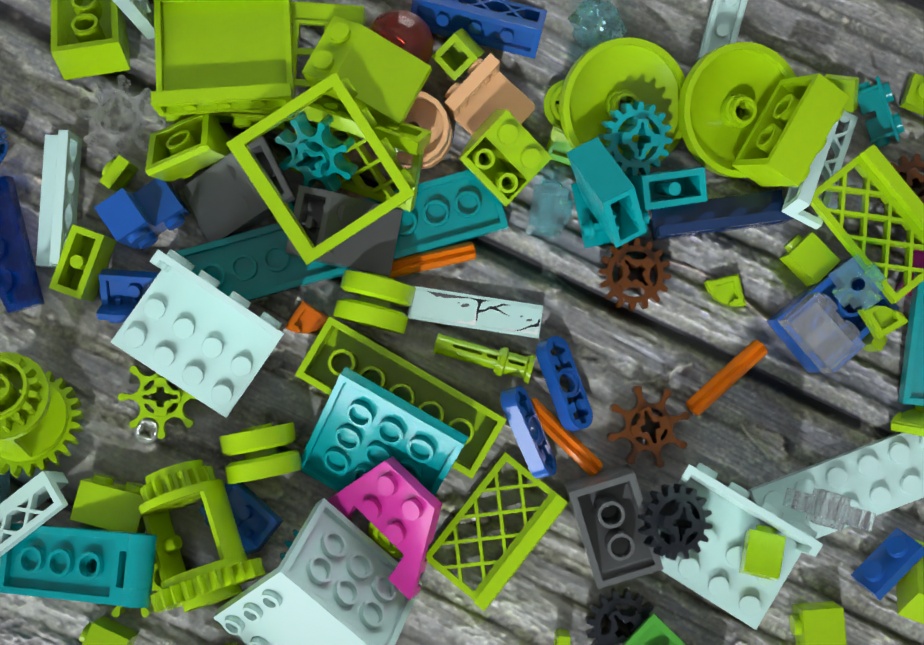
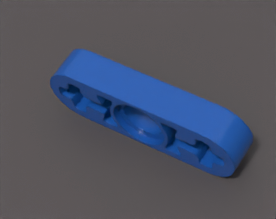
M553 336L540 341L536 347V356L560 423L566 430L571 432L588 428L593 420V412L567 342L559 336ZM554 349L556 355L552 356L550 350ZM561 365L562 369L556 370L555 367ZM561 375L566 377L569 382L568 392L563 391L560 386L559 380ZM572 397L573 401L568 402L567 399ZM577 411L578 418L575 419L573 413Z
M522 386L503 390L500 397L501 406L531 474L536 479L554 475L557 469L556 458L527 391Z

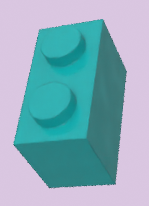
M685 167L650 172L649 174H637V176H627L635 187L641 210L708 201L705 167Z

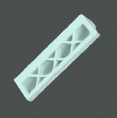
M844 110L843 115L833 125L826 137L827 143L825 147L817 153L813 160L808 177L799 186L789 187L781 212L816 230L822 226L823 220L816 212L815 215L804 211V209L811 204L821 173L826 181L841 169L858 120L857 116ZM838 122L845 123L843 132L835 134ZM831 146L835 156L834 159L826 161ZM824 191L821 196H818L827 208L833 194L832 191Z
M58 130V135L45 134L36 265L40 267L57 266L71 226L77 223L82 138L69 130Z
M43 470L0 503V557L68 505L60 491L69 483L63 472ZM52 498L54 503L44 511L36 509L47 499ZM25 517L21 529L18 531L10 530L11 523H18Z

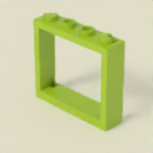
M336 72L226 143L306 265L320 258L415 196L412 188L417 186L406 167L399 171L392 159L397 156V153L388 139L385 137L380 141L373 131V128L378 124L368 108L365 107L360 110L353 100L358 93L347 76L340 80ZM334 89L400 192L315 247L248 145Z

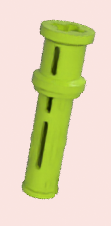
M438 333L433 350L434 354H441L494 369L493 373H496L498 376L506 374L523 379V383L526 384L529 383L536 355L532 354L527 357L509 352L507 347H500V350L442 335L441 333Z

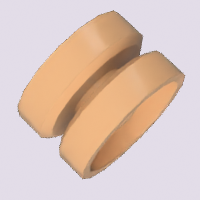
M420 91L404 122L431 131L430 142L424 149L421 170L434 167L445 158L451 149L453 129L451 120L440 102L428 93ZM402 151L397 152L396 158L403 168L406 167V169L410 168L413 155Z

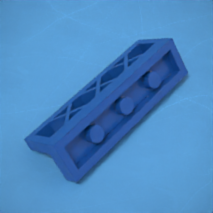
M412 0L409 27L451 37L455 32L463 28L478 45L535 59L547 10L507 0ZM523 18H529V19L537 20L538 22H534V21L527 20V19H523Z

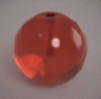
M396 9L380 14L369 27L373 32L427 64L433 55L434 40L430 27L420 16L411 11Z

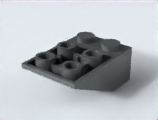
M264 136L256 139L248 146L285 202H291L294 206L297 197L284 171L281 170L280 163L271 145ZM232 152L181 188L208 242L236 235L274 216Z
M299 185L293 214L316 247L380 204L333 191ZM393 209L313 262L390 277L403 210ZM288 238L285 253L292 258L302 259Z

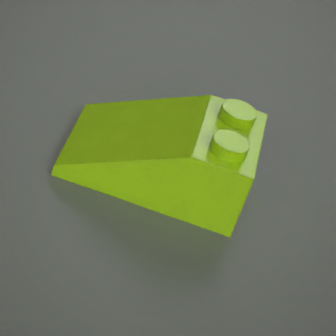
M51 0V54L64 80L130 70V48L125 16L112 0Z
M334 15L304 66L302 74L310 88L334 72L337 73L340 80L347 76L358 93L353 100L360 110L367 107L372 116L402 126L429 77L432 67L367 27ZM334 89L323 96L343 104Z

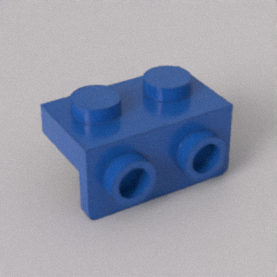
M102 269L98 274L102 304L96 312L97 319L108 320L111 323L125 322L159 272Z
M243 482L235 484L226 483L225 490L246 555L260 552L283 520ZM203 504L198 511L205 517L204 521L210 527Z

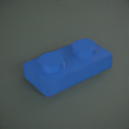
M896 528L851 576L859 585L880 601L924 556V547L899 528Z

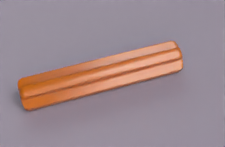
M465 242L393 260L390 278L474 260L476 258L474 243Z
M759 340L752 341L686 401L687 408L694 415H701L768 353L766 346Z
M537 398L530 399L544 432L588 475H596L602 469L603 463L578 438L566 430L560 421Z

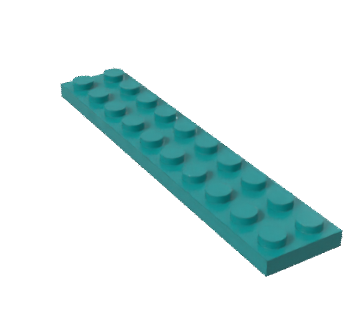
M470 170L419 183L414 209L411 212L403 210L393 260L508 229L509 226L502 203ZM398 189V190H394V193H395V194H397L398 192H400L399 189ZM372 198L362 199L377 204L383 203ZM279 223L176 251V253L195 265L191 272L198 276L201 270L205 271L220 281L217 287L218 290L227 296H230L232 291L248 301L342 276L344 270L358 271L318 262L306 265L303 259L290 257L285 253L288 236Z

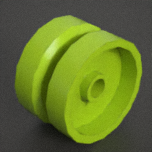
M344 270L340 287L346 293L359 296V301L348 298L338 299L333 317L405 335L409 318L403 312L390 309V305L400 307L411 306L416 288L383 275Z
M294 422L272 426V423L242 428L239 433L219 436L222 454L231 456L244 453L245 459L229 462L225 466L227 484L264 479L302 469L300 452L296 450L277 452L278 446L291 444L297 439Z

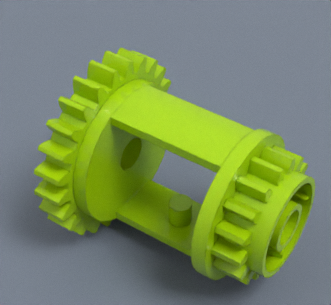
M12 352L0 353V473L4 475L10 469L11 474L18 478L22 469H24L29 477H33L36 467H39L42 471H48L47 463L49 462L54 463L58 467L61 465L58 458L60 454L69 457L72 455L66 447L68 444H79L73 433L83 432L84 428L75 421L85 417L82 411L76 410L82 403L78 398H73L76 393L71 386L65 388L66 382L63 378L60 377L54 381L55 377L52 372L48 371L45 374L33 360Z
M191 460L160 469L145 477L146 484L140 488L143 503L138 508L141 517H143L147 534L157 535L155 561L161 578L162 590L150 595L155 613H161L183 606L185 613L217 603L243 592L241 585L266 575L261 558L247 559L225 490L224 481L216 479L212 465H204L203 460ZM203 501L220 560L186 571L179 549L182 547V539L175 535L169 512Z

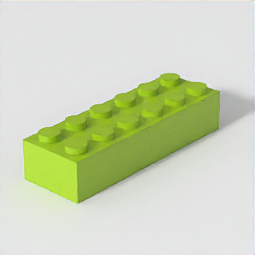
M331 316L328 317L295 373V376L330 396L340 373L347 367L468 436L469 438L452 468L471 479L474 478L507 421L501 415Z

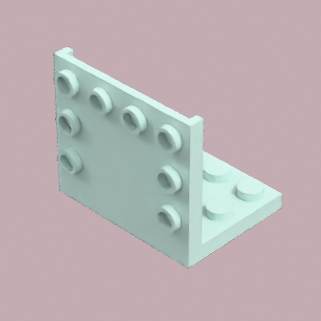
M158 249L149 262L162 270L111 340V343L227 418L284 335V333L279 331L282 323L266 312H263L259 317L248 310L251 302L238 293L232 291L230 296H227L218 290L217 287L220 281L205 271L201 270L198 276L191 272L195 265L172 249L167 254Z
M700 462L696 468L689 464L678 484L685 485V488H694L697 490L696 496L706 498L707 501L702 508L712 511V514L705 519L713 527L712 529L704 530V535L709 539L708 542L699 541L697 544L701 551L696 553L689 550V559L677 556L675 561L665 558V555L663 557L660 556L663 570L661 571L757 630L801 553L816 557L823 544L815 540L818 533L799 521L785 522L781 519L784 514L781 510L765 501L760 507L748 499L751 493L733 482L728 487L715 480L718 473ZM756 525L776 528L777 535L786 537L780 578L773 581L739 573L745 534L750 529L755 530Z
M323 498L315 504L279 567L219 607L213 618L228 633L235 635L246 645H395L417 596L409 600L388 579L399 563Z

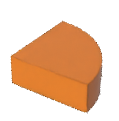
M303 300L284 328L301 334L313 333L323 328L328 316Z

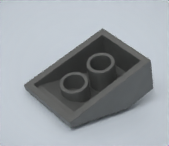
M628 464L599 472L594 476H586L564 483L598 589L663 570L660 556L653 553L654 547L645 546L643 543L648 535L638 532V529L645 525V521L638 519L637 516L638 514H645L646 508L641 504L643 498L635 472Z

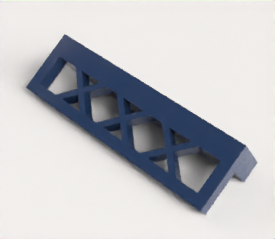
M782 190L708 199L706 202L649 210L653 241L779 225L794 218L781 212L784 204Z

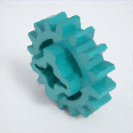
M634 101L632 106L630 103H622L621 112L619 110L609 111L612 121H602L601 124L607 131L606 133L598 134L599 139L605 140V148L623 172L627 170V174L637 176L638 170L642 174H649V165L659 168L661 163L658 157L669 155V152L664 149V145L673 142V139L665 137V132L672 128L671 125H662L661 123L666 116L665 113L654 114L656 106L647 104L644 107L643 101ZM625 121V125L618 131L621 124ZM633 135H638V142H632ZM617 145L622 149V155L619 152Z

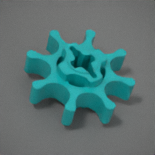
M300 112L290 121L297 135L285 129L275 138V141L286 146L292 156H288L280 164L281 170L285 171L290 167H294L297 171H301L304 176L302 186L312 187L316 183V179L324 183L328 191L336 192L342 186V182L338 179L336 173L342 175L345 179H350L358 170V166L346 161L342 155V152H346L355 143L354 138L348 137L346 140L341 141L333 137L330 132L333 117L327 115L318 123L317 129L309 124L306 114Z

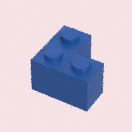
M157 178L133 194L122 188L94 207L116 241L136 250L139 248L143 250L158 241L157 236L167 229L172 231L180 227L186 221L184 217L191 213L171 182L169 183Z

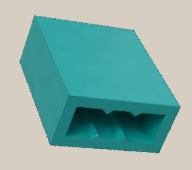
M596 137L568 151L567 155L581 198L614 246L617 248L646 233L635 187L599 138Z

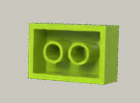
M820 73L781 79L732 166L761 187L799 186L808 177L813 160L817 153L825 147L827 143L826 137L833 125L843 115V107L850 96Z

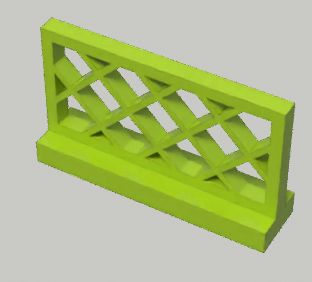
M322 96L295 114L297 116L300 112H304L307 120L313 121L317 125L324 117L330 115L333 117V122L330 125L332 135L335 131L340 130L346 132L348 137L354 138L355 143L346 152H342V155L346 161L351 163L346 153L356 148L366 165L356 171L351 177L352 180L337 175L338 179L342 182L340 188L380 202H385L395 195L389 185L393 183V180L391 178L386 180L376 165L380 162L379 158L372 159L363 144L367 142L366 138L343 104ZM373 116L378 124L373 128V131L380 141L386 137L396 153L402 151L413 155L412 166L407 170L417 186L412 188L415 196L398 206V208L411 212L415 206L424 149L430 142L431 131L403 122L402 126H398ZM394 157L392 159L399 171L402 170V166L397 158ZM291 167V171L302 174L301 171H297L296 168ZM369 169L379 185L374 188L367 186L359 174Z
M873 144L815 189L810 205L888 301L894 304L924 280V269L912 267L913 250L924 252V204L875 144ZM853 168L863 178L862 189L846 187L847 173ZM839 180V186L833 185L836 181ZM824 191L838 192L837 209L827 208L818 196ZM846 194L862 196L861 212L845 210ZM869 197L880 198L885 204L884 216L868 213ZM844 217L860 219L859 236L849 235L843 228ZM868 220L883 222L882 239L867 237ZM891 223L901 224L906 230V242L890 240ZM866 243L882 245L881 263L871 262L865 255ZM890 247L905 248L904 266L889 264ZM888 270L904 272L903 286L896 292L887 282Z
M505 452L428 550L425 558L429 564L473 599V603L485 611L570 502L539 478L533 477L528 469ZM508 462L518 471L519 485L500 487L499 472ZM522 474L533 483L523 484ZM495 478L496 487L487 488ZM538 486L548 494L539 507L526 508L524 488ZM520 488L522 508L503 511L501 490ZM496 491L498 511L480 513L479 497L484 492ZM474 505L475 514L466 515ZM536 511L528 521L527 512ZM522 512L523 529L519 533L506 534L503 514ZM499 515L501 535L482 537L480 517ZM476 518L478 538L459 540L458 524L462 519ZM453 532L454 540L446 541ZM516 537L507 548L506 538ZM502 539L503 554L499 560L485 561L483 541ZM478 541L480 562L462 564L460 543ZM455 544L457 564L443 565L434 557L442 545ZM495 564L487 574L486 565ZM481 566L482 581L475 590L464 582L463 567ZM457 568L458 576H456L449 569Z

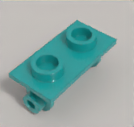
M877 76L875 77L877 85L871 86L870 82L859 84L858 103L862 115L876 112L877 117L866 120L865 124L871 143H875L877 148L889 145L888 138L895 136L897 143L900 142L898 134L905 131L899 113L891 114L888 103L894 101L889 83L881 84L880 78Z

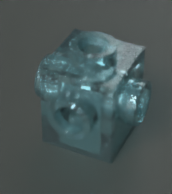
M586 0L568 17L574 28L572 35L583 47L587 45L593 47L604 41L621 38L627 32L617 8L608 0L605 2L601 0Z
M858 254L828 274L836 285L832 293L843 307L850 304L853 309L861 306L865 311L883 299L879 293L885 290L881 284L886 279L874 262L867 266ZM857 279L865 281V287L860 291H855L852 288L853 282Z

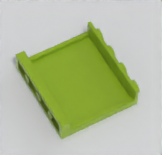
M153 0L156 91H151V105L159 116L272 110L281 108L295 98L290 0Z

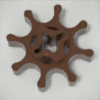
M633 386L632 392L636 398L633 408L623 410L617 404L610 405V411L619 413L622 416L624 425L620 431L608 433L606 438L612 442L622 437L629 440L631 450L625 457L626 463L634 464L636 456L640 451L649 450L653 455L654 465L662 468L665 465L660 455L663 445L673 443L680 449H686L687 443L675 438L672 429L677 421L688 420L690 414L682 411L677 415H670L666 411L665 402L672 394L669 389H662L658 400L654 403H648L642 396V387ZM652 409L658 411L660 415L658 416L652 412ZM645 418L655 423V426L650 428V435L648 432L641 431V426L645 425ZM636 437L643 439L644 444L639 443Z

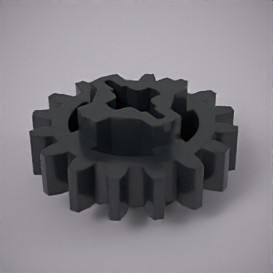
M674 483L673 487L663 484L661 485L662 493L654 490L650 491L651 498L653 499L651 503L642 501V506L647 510L645 514H638L637 516L638 519L645 521V525L640 527L638 532L648 535L643 543L645 546L654 547V554L662 557L665 555V558L675 561L677 556L689 559V550L699 553L701 550L697 543L699 541L708 542L709 540L704 535V530L712 529L713 525L707 523L705 518L709 517L712 511L702 508L707 500L704 497L696 496V489L685 488V485Z
M612 588L610 598L607 599L603 594H600L598 596L601 604L599 606L590 604L589 607L595 614L594 616L585 617L586 623L593 626V628L585 631L588 638H596L591 645L624 643L643 623V620L645 621L651 615L649 613L654 607L650 602L642 604L644 596L639 592L632 598L629 588H625L622 595H618L617 591ZM627 604L633 607L624 610L616 608V605ZM606 613V626L601 628L602 631H600L601 620L603 615ZM615 615L626 624L630 636H627L625 632L618 628L617 621L614 618Z

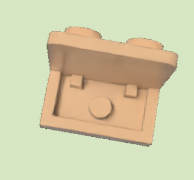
M491 53L484 60L478 58L468 69L467 73L469 76L463 83H454L444 96L447 99L444 102L446 113L471 136L496 109H507L521 125L535 110V104L499 71L500 61Z

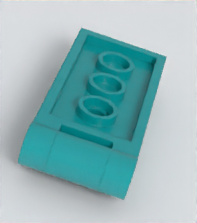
M11 523L10 530L18 531L23 527V523ZM42 524L1 556L0 593L130 608H148L151 603L150 595L152 593L157 535Z

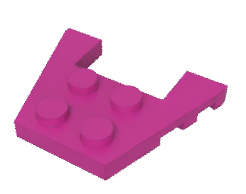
M392 456L327 501L349 520L356 509H358L403 553V558L388 579L411 600L420 592L421 585L419 580L421 573L426 569L428 560L425 557L428 545L433 542L442 503Z

